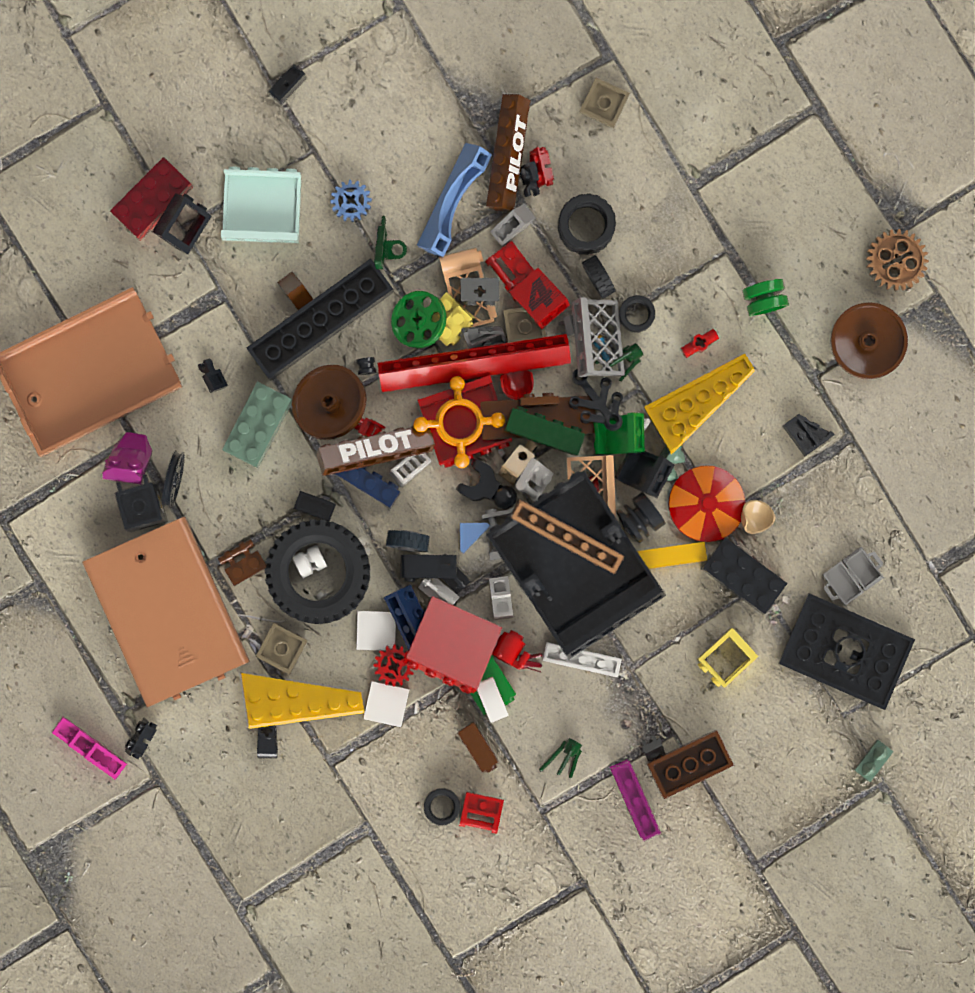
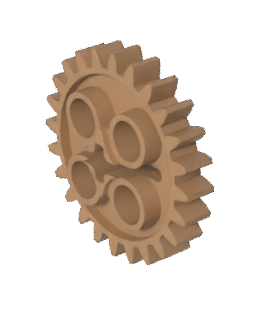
M891 229L889 236L883 232V239L877 236L875 238L877 243L872 242L870 244L873 249L867 251L871 256L867 257L866 260L871 263L866 267L872 268L869 275H876L874 282L880 280V287L887 284V290L893 286L894 291H897L900 286L902 291H904L906 284L909 288H912V281L918 284L919 279L917 277L923 278L925 276L921 271L928 269L923 265L929 262V260L924 259L928 252H922L925 245L919 246L921 239L915 241V234L909 237L908 230L901 234L900 229L894 234ZM898 243L905 245L906 250L904 252L897 249ZM880 252H886L889 255V259L882 260ZM912 252V255L903 258L899 263L896 262L885 269L882 268L883 265L892 262L895 257L900 258L906 253ZM906 260L914 262L915 266L913 269L906 266ZM889 269H895L898 273V276L891 277L889 275Z

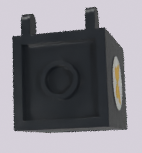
M147 474L142 475L143 485L126 490L122 489L121 482H116L118 492H115V496L126 531L135 532L168 522L165 509L162 506L159 487L153 482L149 483Z

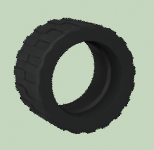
M590 193L572 197L561 209L558 220L559 237L564 245L572 252L580 255H591L605 249L608 243L611 242L616 227V216L612 206L600 196ZM584 207L597 210L603 216L605 222L602 235L590 242L578 240L569 229L571 215L577 209Z

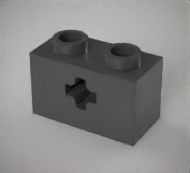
M499 278L460 279L461 302H465L466 306L476 305V302H484V305H495V302H499ZM479 286L482 287V290H485L482 297H478V294L474 293V290H477Z

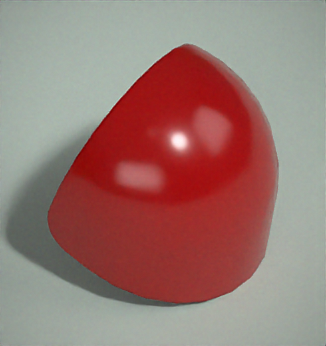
M518 371L500 376L502 390L511 399L519 400L523 398V394H530L533 390L534 379L531 371Z

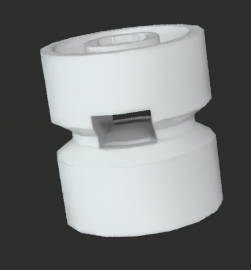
M317 544L308 548L306 553L300 552L293 556V560L302 578L312 575L313 570L320 571L328 567Z

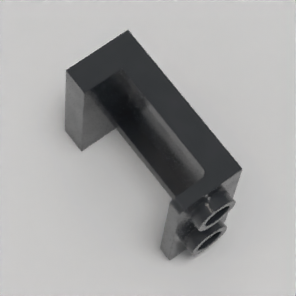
M646 451L627 453L615 475V479L631 488L658 498L675 464L660 455L658 457Z

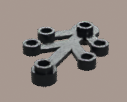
M578 369L574 370L572 375L573 383L580 385L592 401L572 396L569 400L570 408L578 409L583 407L598 410L602 414L595 415L589 411H583L580 415V421L584 424L590 422L601 423L610 431L620 429L623 421L618 412L623 395L620 392H614L611 397V402L613 403L611 412L606 407L608 391L612 385L611 379L607 377L601 379L599 397L587 382L588 376L581 377L583 380H577ZM603 382L609 383V385L605 386L603 385ZM617 396L620 398V400L617 401L614 399V397ZM572 401H577L578 404L574 405ZM587 415L589 419H584L583 416ZM613 420L616 424H611L609 421Z

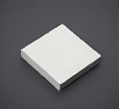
M358 611L357 650H386L387 645L390 649H393L396 641V623L391 612Z
M372 681L364 719L401 727L410 689L393 687L392 685Z

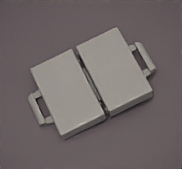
M859 547L841 562L822 574L828 582L823 589L832 601L839 598L844 605H847L884 578L879 571L883 562L875 551L867 554L862 547ZM871 556H873L876 562L879 564L878 566H875V564L872 562V560L870 559ZM829 586H830V587L833 589V591L836 593V596H835V597L833 596V594H832V593L830 592V590L828 589Z

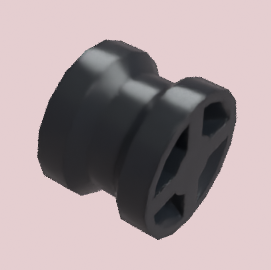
M375 357L356 360V364L359 365V376L377 373L374 367Z

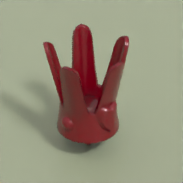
M531 654L529 659L541 657L542 654ZM527 661L525 666L522 668L530 669L541 673V671L529 667L541 668L542 664L539 662Z

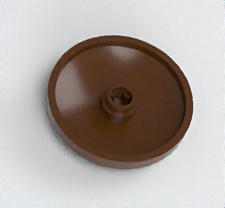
M866 302L850 307L839 316L831 332L830 345L836 362L848 374L861 379H877L888 375L900 365L907 351L908 335L903 321L892 309L882 304Z
M324 365L315 368L302 378L295 389L292 399L294 419L304 432L314 438L321 440L340 438L352 431L362 419L367 402L366 390L360 378L346 367Z

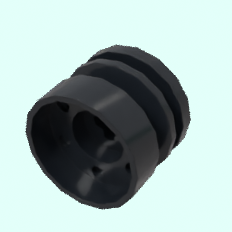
M643 492L632 499L635 506L634 509L627 504L623 505L627 514L620 508L616 511L623 528L638 543L643 541L640 532L647 538L650 536L647 530L648 526L657 531L666 524L657 508Z

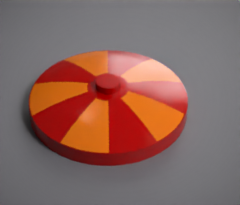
M708 465L692 468L682 474L674 483L668 501L669 513L676 528L688 538L699 542L718 541L734 532L741 523L742 510L746 504L745 495L738 480L728 471Z

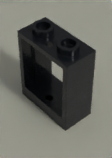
M175 193L152 232L177 250L188 255L212 216L206 212L207 208L200 203L194 204V199L184 193L182 196ZM187 205L197 212L198 215L181 241L169 233L184 206Z

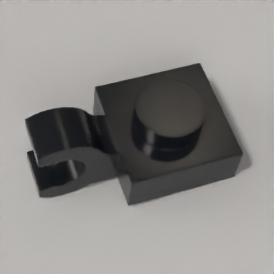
M528 162L520 168L523 186L526 185L523 191L524 196H531L530 190H532L533 196H537L540 194V190L536 182L539 180L536 162Z
M210 358L204 360V363L198 364L199 370L205 373L202 378L210 393L222 390L228 386L221 370H215Z

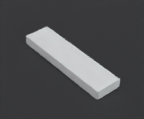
M547 642L542 661L618 678L622 659L585 650L568 659L558 644Z

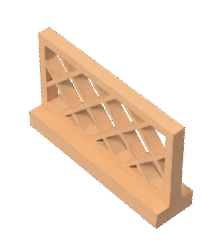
M613 455L566 457L567 480L570 479L571 473H575L571 470V461L581 462L584 465L581 471L587 468L594 474L591 482L596 477L602 482V488L598 492L600 494L603 491V500L616 518ZM593 460H601V469L597 473L588 467ZM601 471H602V479L598 476Z

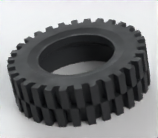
M322 519L302 521L297 525H292L287 531L282 532L281 536L274 541L273 547L270 548L269 556L265 562L267 563L265 581L269 588V594L273 597L275 604L288 616L310 624H327L338 621L356 609L368 590L371 570L368 555L360 540L344 526ZM311 543H324L332 546L341 554L346 566V577L341 589L335 595L325 600L314 601L302 597L294 590L289 579V564L292 557L300 548Z

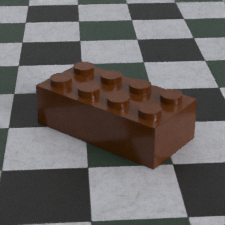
M717 730L709 732L646 763L663 799L734 766Z

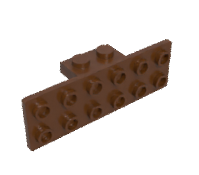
M542 393V397H535V394H523V398L519 400L484 401L480 403L482 416L491 417L494 413H502L505 416V424L500 428H495L491 424L483 425L482 439L523 438L504 431L511 409H516L517 406L527 409V413L532 415L535 413L546 416L545 419L552 422L553 419L564 422L563 426L571 428V426L581 428V432L585 434H595L594 422L584 424L580 421V415L583 411H589L595 415L596 412L593 409L583 407L572 409L569 406L571 397L554 396V393ZM577 396L580 399L592 401L589 396ZM572 401L574 405L578 404L577 401ZM587 415L583 416L584 419H589Z

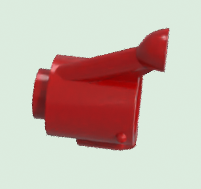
M510 630L509 633L504 632L498 637L492 652L494 657L516 669H522L530 657V653L524 651L519 661H517L526 644L522 641L524 637L513 630Z

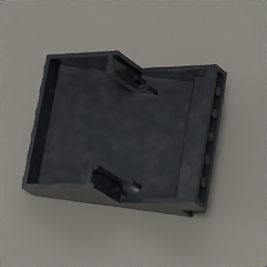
M584 470L575 472L570 476L569 480L558 483L554 490L549 493H543L538 497L537 501L529 504L622 554L624 557L615 574L512 519L511 516H508L501 525H495L490 528L486 534L568 659L573 658L666 596Z

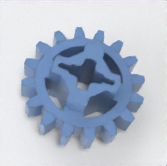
M349 180L348 185L341 182L342 187L336 186L337 193L331 194L335 199L330 200V202L336 205L332 210L333 212L338 211V218L343 215L344 221L350 218L351 222H354L355 217L360 221V215L367 216L365 210H371V206L368 203L372 202V198L367 197L370 195V191H364L365 185L359 187V181H356L355 185L352 184L351 180ZM348 189H355L353 192L346 191ZM362 195L364 197L363 206L359 203V199ZM339 197L343 199L341 207L339 206ZM347 198H354L356 205L353 203L348 205ZM349 210L357 211L355 213H347Z

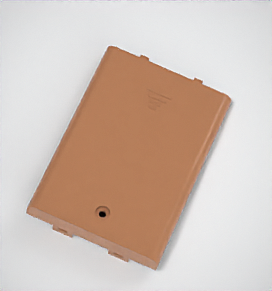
M133 287L0 352V380L5 391L9 394L26 434L30 437L39 457L53 452L183 387L171 363L175 359L172 353L167 355L150 321L154 319L151 311L146 313ZM33 397L37 398L36 402H32Z
M186 517L179 518L82 562L146 707L172 696L175 701L181 698V692L214 677H217L218 681L226 678L224 673L250 662ZM139 554L144 556L142 560L138 558Z

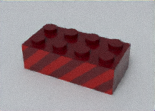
M163 157L110 212L141 241L156 226L175 193L183 196L193 186Z

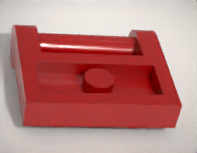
M512 241L485 260L487 266H491L505 284V289L508 292L516 283L524 280L530 271L534 270ZM499 258L515 276L514 280L511 281L496 262Z
M466 792L459 826L465 827L466 825L481 828L497 834L504 799ZM469 812L493 817L494 822L490 823L467 818Z

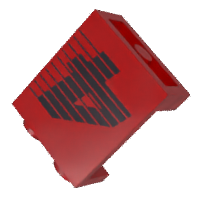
M539 268L530 271L526 278L520 283H516L509 292L512 299L517 301L526 310L541 330L570 306L568 299Z

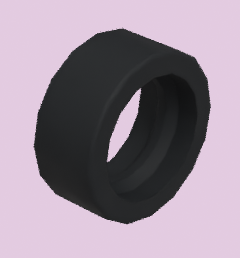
M634 295L628 297L622 303L619 309V319L625 329L639 333L647 330L652 325L656 311L653 303L648 298ZM641 303L647 308L648 318L643 324L634 325L627 320L626 310L631 304Z
M439 788L430 792L424 802V813L427 819L439 826L452 823L460 812V801L457 795L446 788ZM444 795L452 800L453 811L450 816L438 818L432 813L431 803L437 796Z

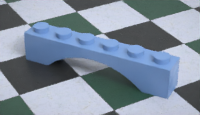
M465 143L417 246L428 253L444 257L452 240L451 227L457 205L470 184L485 171L492 156L491 153L480 146Z

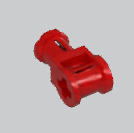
M366 417L365 419L362 418L359 422L360 425L357 424L354 429L358 430V433L362 436L370 437L385 430L386 427Z

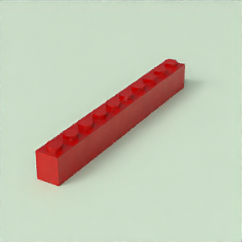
M567 334L378 362L377 364L382 392L449 383L456 376L461 377L463 380H469L489 375L570 364L571 357Z

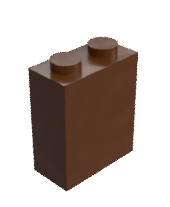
M474 722L457 732L482 773L484 771L490 773L497 768L496 764L499 761Z

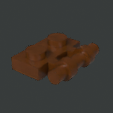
M251 539L245 543L244 541L239 543V546L231 551H225L224 555L218 558L221 565L227 561L230 563L231 566L226 568L225 572L233 586L240 584L266 568V563L258 550L252 554L250 553L249 549L255 546ZM244 553L246 557L236 563L234 557Z

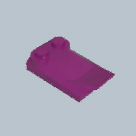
M126 432L114 445L109 458L105 460L102 479L141 485L142 475H145L152 456V448L147 436Z

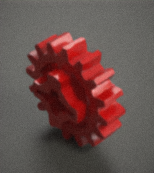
M394 644L393 649H390L387 645L385 652L381 649L379 650L381 656H375L378 663H374L373 666L378 667V669L374 673L380 674L379 681L385 679V685L389 681L392 682L393 687H395L396 682L403 685V679L409 681L407 675L414 674L408 667L403 675L401 674L402 667L407 665L403 661L409 651L404 652V646L397 649L396 644ZM394 653H399L403 657L398 658L394 655ZM387 656V663L381 666L383 658ZM391 658L395 663H399L397 672L393 667H389L391 665ZM385 673L394 674L395 678L389 677Z

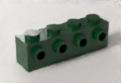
M519 406L516 409H511L504 431L567 454L578 456L585 437V433L581 432V428L571 426V428L563 426L564 422L553 419L552 422L545 419L546 416L539 413L529 414L527 409Z

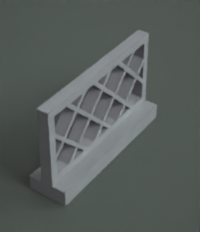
M580 297L573 301L572 313L578 377H586L588 375H625L623 360L617 363L618 371H613L609 366L612 360H616L623 355L618 300H589ZM588 305H593L598 310L594 316L588 311ZM606 305H612L613 314L611 316L603 310ZM599 313L607 320L603 325L596 319ZM592 322L599 328L596 334L590 330ZM608 323L614 327L612 335L605 329ZM601 332L609 338L605 344L598 338ZM593 341L601 347L597 353L592 349ZM611 341L616 346L614 354L607 347ZM603 350L610 356L607 362L599 356ZM595 360L603 366L600 371L594 370L593 362Z

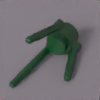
M636 343L623 348V355L609 364L612 367L625 358L629 363L633 361L624 372L625 375L619 378V381H622L641 362L640 358L643 356V352Z
M571 738L567 742L563 741L561 746L542 765L539 771L542 772L564 749L563 752L567 755L557 775L562 773L569 758L574 757L569 778H572L578 758L582 752L580 750L582 744Z

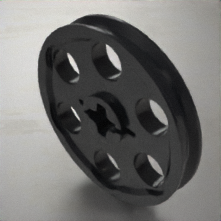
M175 450L171 457L163 487V507L169 505V508H172L175 504L184 470V452L179 454Z

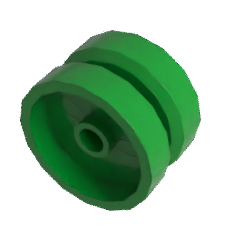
M783 279L763 281L742 290L744 300L754 301L746 307L749 316L774 312L790 305L787 295H776L785 289Z

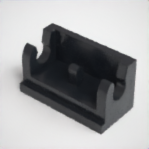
M293 64L267 93L277 103L282 105L307 79L306 74Z

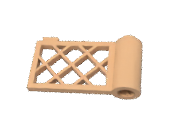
M476 248L439 257L447 291L454 298L458 293L461 295L459 291L461 285L456 290L450 286L449 278L456 276L461 279L463 277L459 275L467 274L465 276L467 278L471 272L478 271L480 278H484L480 262H483L481 250L477 251ZM478 287V290L485 293V290ZM476 302L479 307L474 317L482 307L488 311L490 319L482 321L475 317L479 322H475L472 327L495 322L494 318L497 317L495 306L486 305V308L483 306L484 302H481V304Z

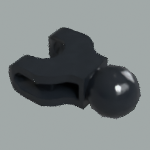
M475 458L471 461V466L480 473L479 483L472 487L460 483L456 487L460 494L472 501L489 499L494 501L495 505L501 509L511 508L517 500L515 489L498 482L495 479V473L491 466Z

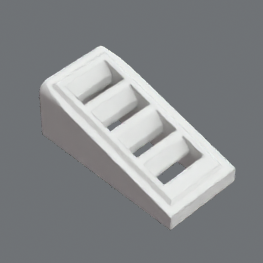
M425 453L418 455L424 462L423 464L415 456H410L391 469L390 476L401 488L432 462ZM410 460L418 467L417 469L411 465ZM404 465L411 471L410 474L403 468ZM397 471H400L405 478H403Z

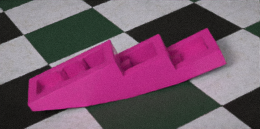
M62 716L51 731L52 734L67 743L69 747L115 780L127 765L122 759L64 716Z

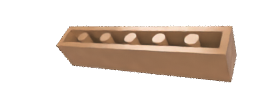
M521 499L518 500L510 515L512 519L614 574L624 557L617 551Z

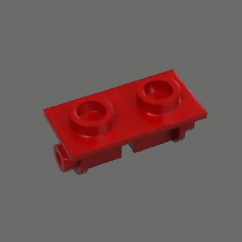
M536 147L529 152L530 162H536L539 180L536 181L538 188L544 185L551 186L554 181L552 167L545 168V165L551 164L548 150L545 147Z

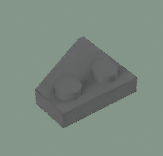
M501 326L467 327L461 329L468 349L507 343Z

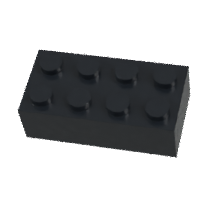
M726 537L723 538L701 568L702 571L762 615L767 613L788 584Z

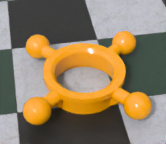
M456 376L449 383L450 388L454 391V399L441 406L436 415V420L418 417L414 420L413 426L418 432H424L428 428H436L443 441L452 446H457L458 454L454 458V463L458 468H465L469 465L470 461L468 455L465 454V446L473 443L480 436L483 425L491 424L495 428L502 427L505 424V416L502 413H494L491 417H483L480 409L473 402L462 399L461 390H463L465 382L461 377ZM453 406H466L476 416V429L467 438H453L446 433L443 427V416Z

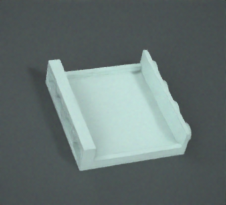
M240 167L224 169L223 230H221L223 241L299 243L302 177L300 172H297L296 169H286V172L278 171L276 168H267V171H259V168L249 167L248 170H240Z

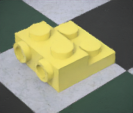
M446 292L440 298L446 310L447 320L439 340L446 346H455L461 339V329L472 327L474 325L472 321L475 317L453 296ZM438 312L433 315V322L439 321L440 314Z

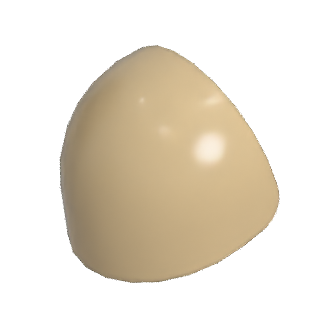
M759 500L748 501L742 510V526L750 534L763 532L773 525L775 514L772 508L765 502Z

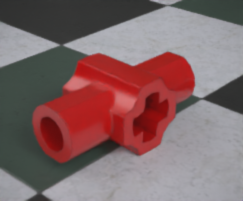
M712 329L703 335L697 334L690 343L680 349L685 358H688L696 352H704L708 345L719 339V336ZM697 339L699 341H704V344L702 345L703 348L701 346L695 345L697 343Z

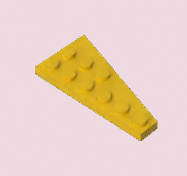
M745 353L644 406L647 415L671 455L755 372Z
M241 673L249 728L364 713L361 692Z

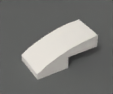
M508 576L489 578L494 619L513 617Z
M491 677L481 681L477 691L490 723L509 716L494 678Z

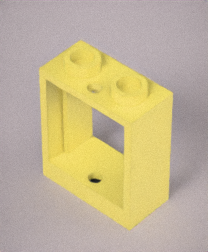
M730 628L697 658L700 662L697 665L704 673L708 671L713 676L711 681L717 687L721 685L725 688L759 656L733 628ZM729 637L747 659L723 680L705 659Z

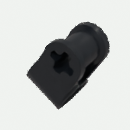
M275 725L268 726L272 729L268 736L262 731L266 726L258 727V759L277 758L278 743Z

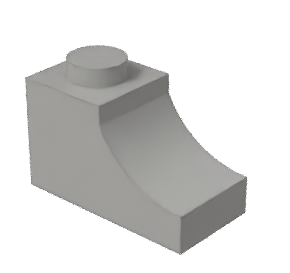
M523 204L513 209L490 232L499 244L504 246L517 234L526 229L536 217Z

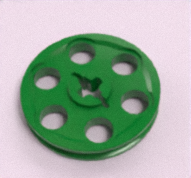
M426 291L410 292L398 301L391 317L393 333L402 344L416 349L426 348L434 344L442 335L447 320L446 310L441 300L435 295ZM426 298L431 299V304L428 307L423 305ZM413 300V307L407 310V302ZM438 312L440 319L437 322H433L432 317ZM419 316L422 317V320H419V323H417L416 319H419ZM404 317L405 324L399 327L398 320ZM427 330H431V337L425 340L424 333ZM413 332L414 339L411 342H408L407 335L408 333Z

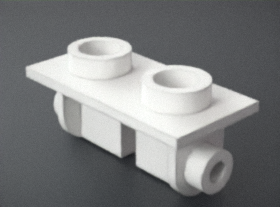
M425 578L418 587L430 598L433 596L451 605H454L459 599L457 594L437 578Z

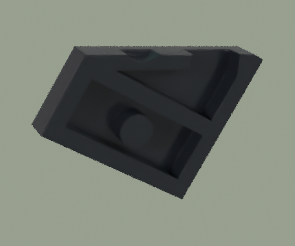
M800 414L782 426L804 457L835 435L833 432H828L819 427L820 425L808 421L806 417Z

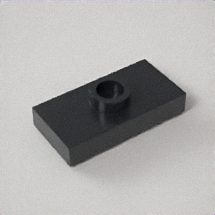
M300 491L293 509L330 521L336 504Z

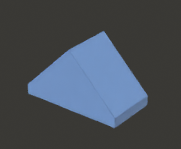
M460 523V551L464 554L490 525L488 523Z

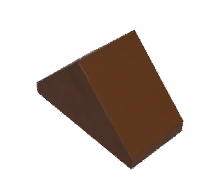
M293 271L277 282L297 310L313 300L310 293Z

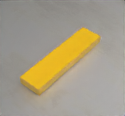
M705 542L637 551L649 569L707 561Z

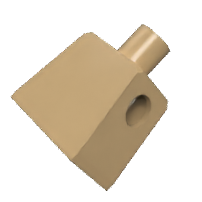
M530 440L524 447L519 445L501 467L498 474L514 485L531 458L534 459L535 455L533 453L538 448L537 445Z

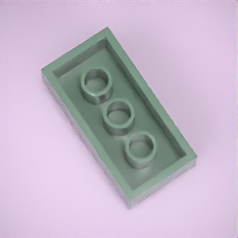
M257 382L222 450L259 469L292 404V399Z

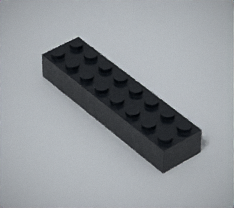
M370 258L246 348L271 381L393 294L394 289L381 271L375 268V264Z

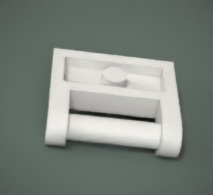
M531 458L517 481L516 488L528 494L535 502L551 482L554 473L539 461ZM529 480L536 484L534 489L529 486Z

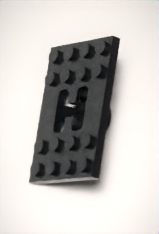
M808 593L778 664L886 710L915 639ZM837 629L847 632L846 637L834 641L833 637ZM847 638L857 641L862 651H852L850 659L857 662L847 665L846 662H841L838 655L843 646L840 642ZM861 638L868 641L869 646L867 650L865 649V645L861 641ZM829 650L833 651L836 660L833 665L826 663L824 660ZM860 664L856 674L847 672L850 667Z

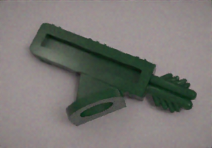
M382 216L381 226H378L374 255L376 269L384 268L385 259H401L407 253V246L403 241L387 240L385 216ZM395 244H400L403 248L402 254L395 255L392 247Z

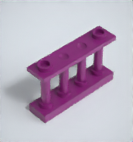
M626 759L610 766L640 838L645 841L661 834L630 761Z

